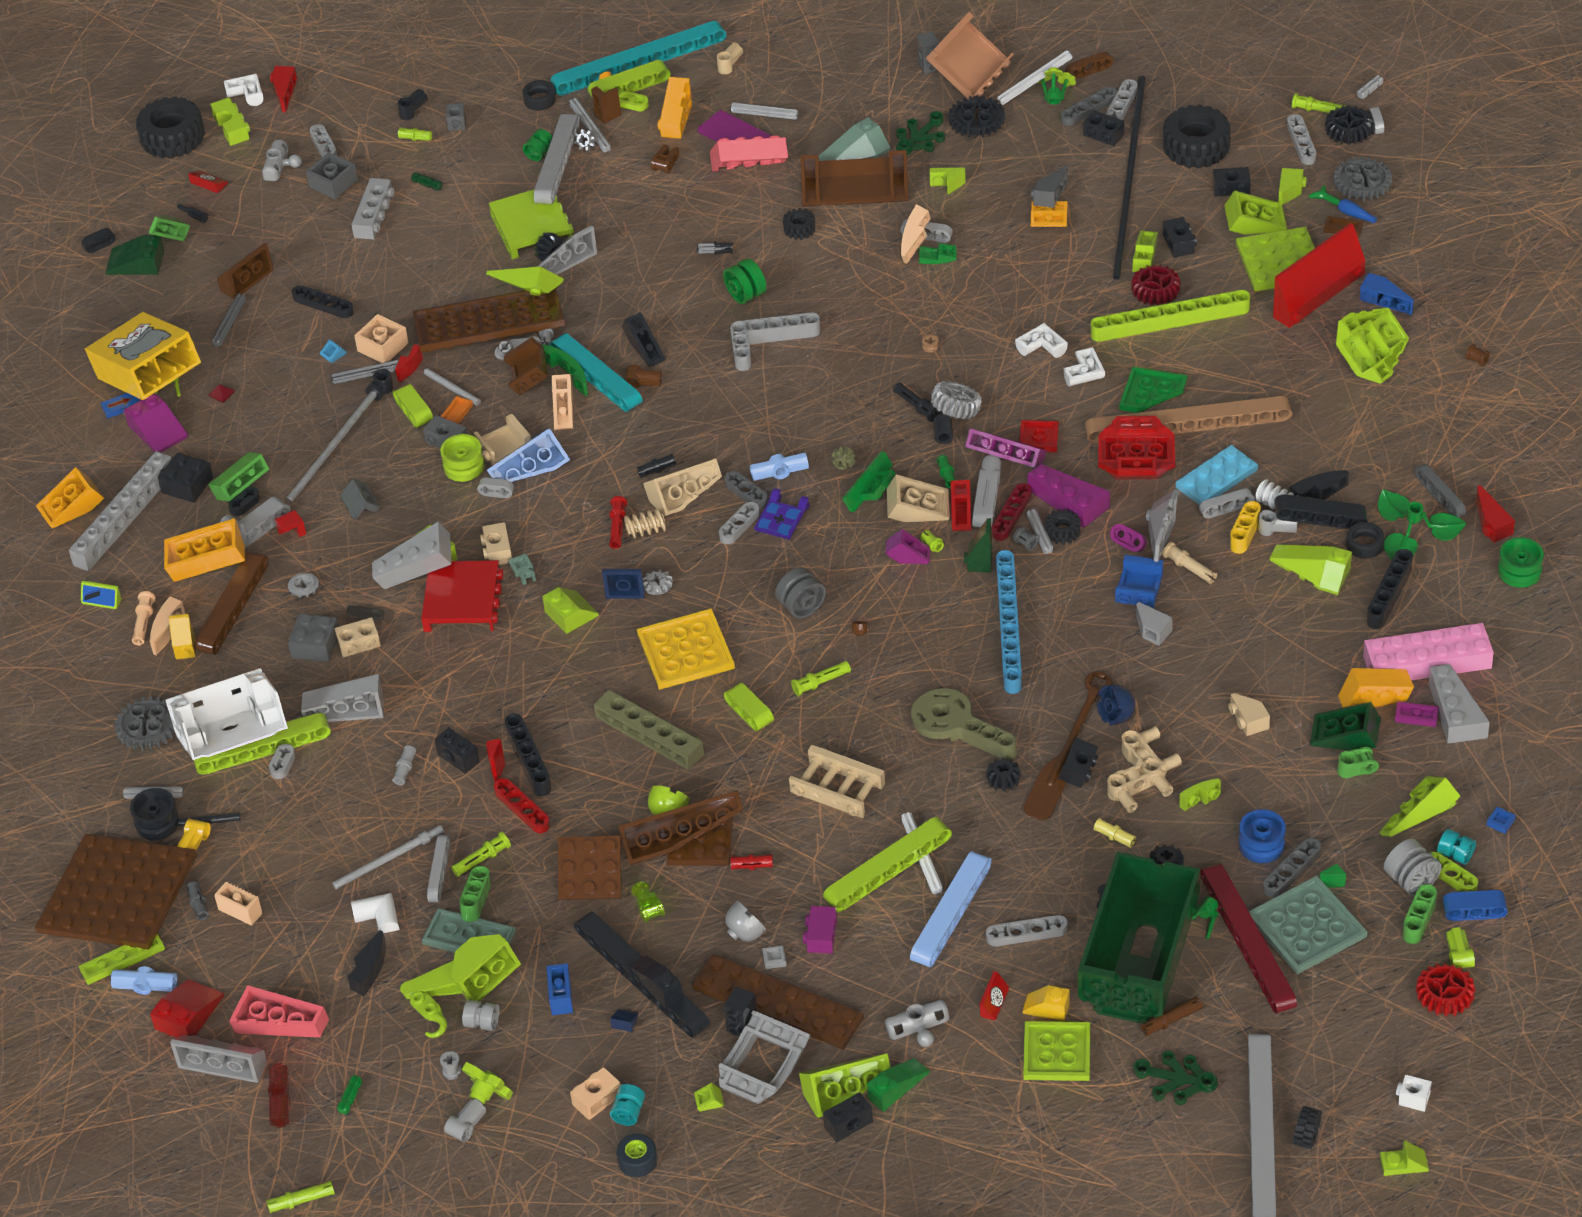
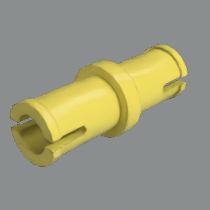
M1100 818L1094 825L1095 831L1108 836L1109 840H1116L1129 848H1132L1136 841L1135 835L1129 834L1122 830L1120 826H1114Z

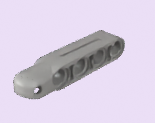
M987 455L983 458L974 504L973 527L981 528L987 518H991V527L993 525L1001 474V460L998 456Z

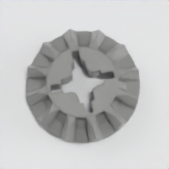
M661 569L658 572L652 570V573H646L643 578L644 591L652 595L668 592L673 585L672 576ZM655 579L660 581L659 585L654 581Z
M300 573L290 579L288 589L293 596H298L299 598L306 596L308 598L309 594H315V590L319 589V581L311 573Z

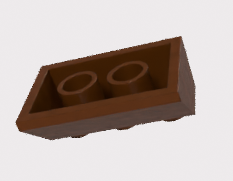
M262 244L217 277L220 291L235 299L237 294L240 293L242 295L271 273L273 267L268 244Z

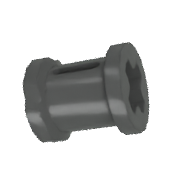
M1020 527L1014 533L1013 541L1021 543L1028 551H1032L1037 546L1039 537L1028 533L1024 527Z

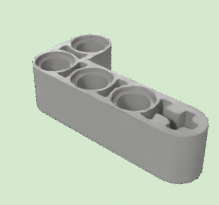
M276 496L271 497L240 521L237 520L245 548L276 526L275 519L291 511L290 506ZM226 515L220 522L233 519L234 517Z

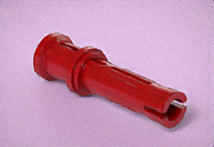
M615 496L610 501L612 510L609 513V517L612 522L609 546L613 549H618L622 545L623 521L626 516L625 507L627 506V499L622 496Z

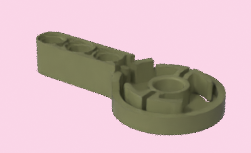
M947 688L931 690L921 695L912 706L911 718L913 726L918 733L932 739L950 738L951 742L961 739L1001 759L1003 757L1005 760L1014 759L1018 754L1015 736L973 717L969 699L957 690ZM942 713L947 714V715L942 716V717H938V716H937V715L942 714Z

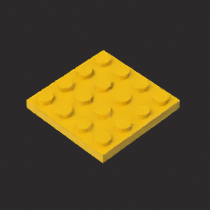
M712 608L636 629L659 690L735 669V663Z

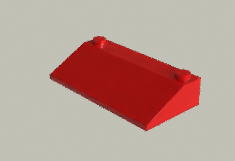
M1352 223L1275 276L1274 319L1290 328L1365 274V258Z

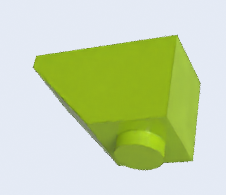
M1282 168L1278 203L1283 205L1302 194V187L1306 188L1307 178L1303 177V169Z

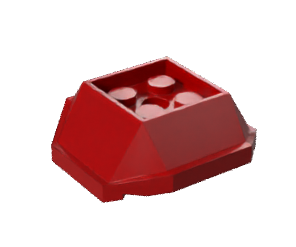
M1117 416L1112 421V424L1107 426L1098 435V468L1107 471L1115 480L1159 479L1168 470L1175 468V434L1163 425L1156 416Z

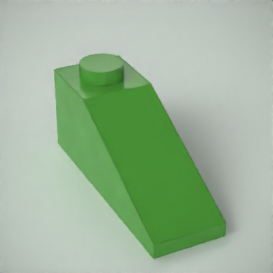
M160 215L155 216L149 233L184 241L191 225L176 217Z

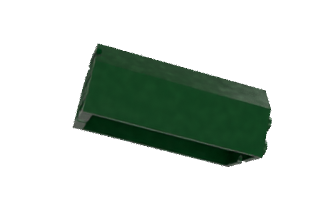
M1121 852L1116 853L1078 968V998L1083 1002H1090L1094 1006L1093 1010L1099 1015L1140 1024L1148 1021L1149 1017L1154 1016L1157 1018L1163 1015L1192 922V916L1200 896V869L1172 862L1156 864L1149 857L1145 858ZM1142 926H1152L1158 932L1150 958L1130 954L1137 930Z

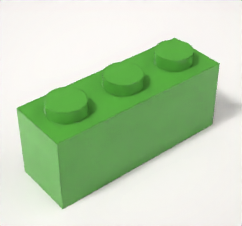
M248 452L208 485L217 500L231 501L267 472L269 467L261 454Z

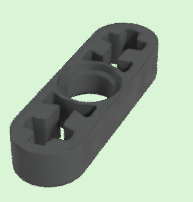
M731 471L725 475L726 488L746 503L755 502L758 504L759 509L766 507L768 503L766 492L739 472ZM744 488L751 489L749 492L741 491Z

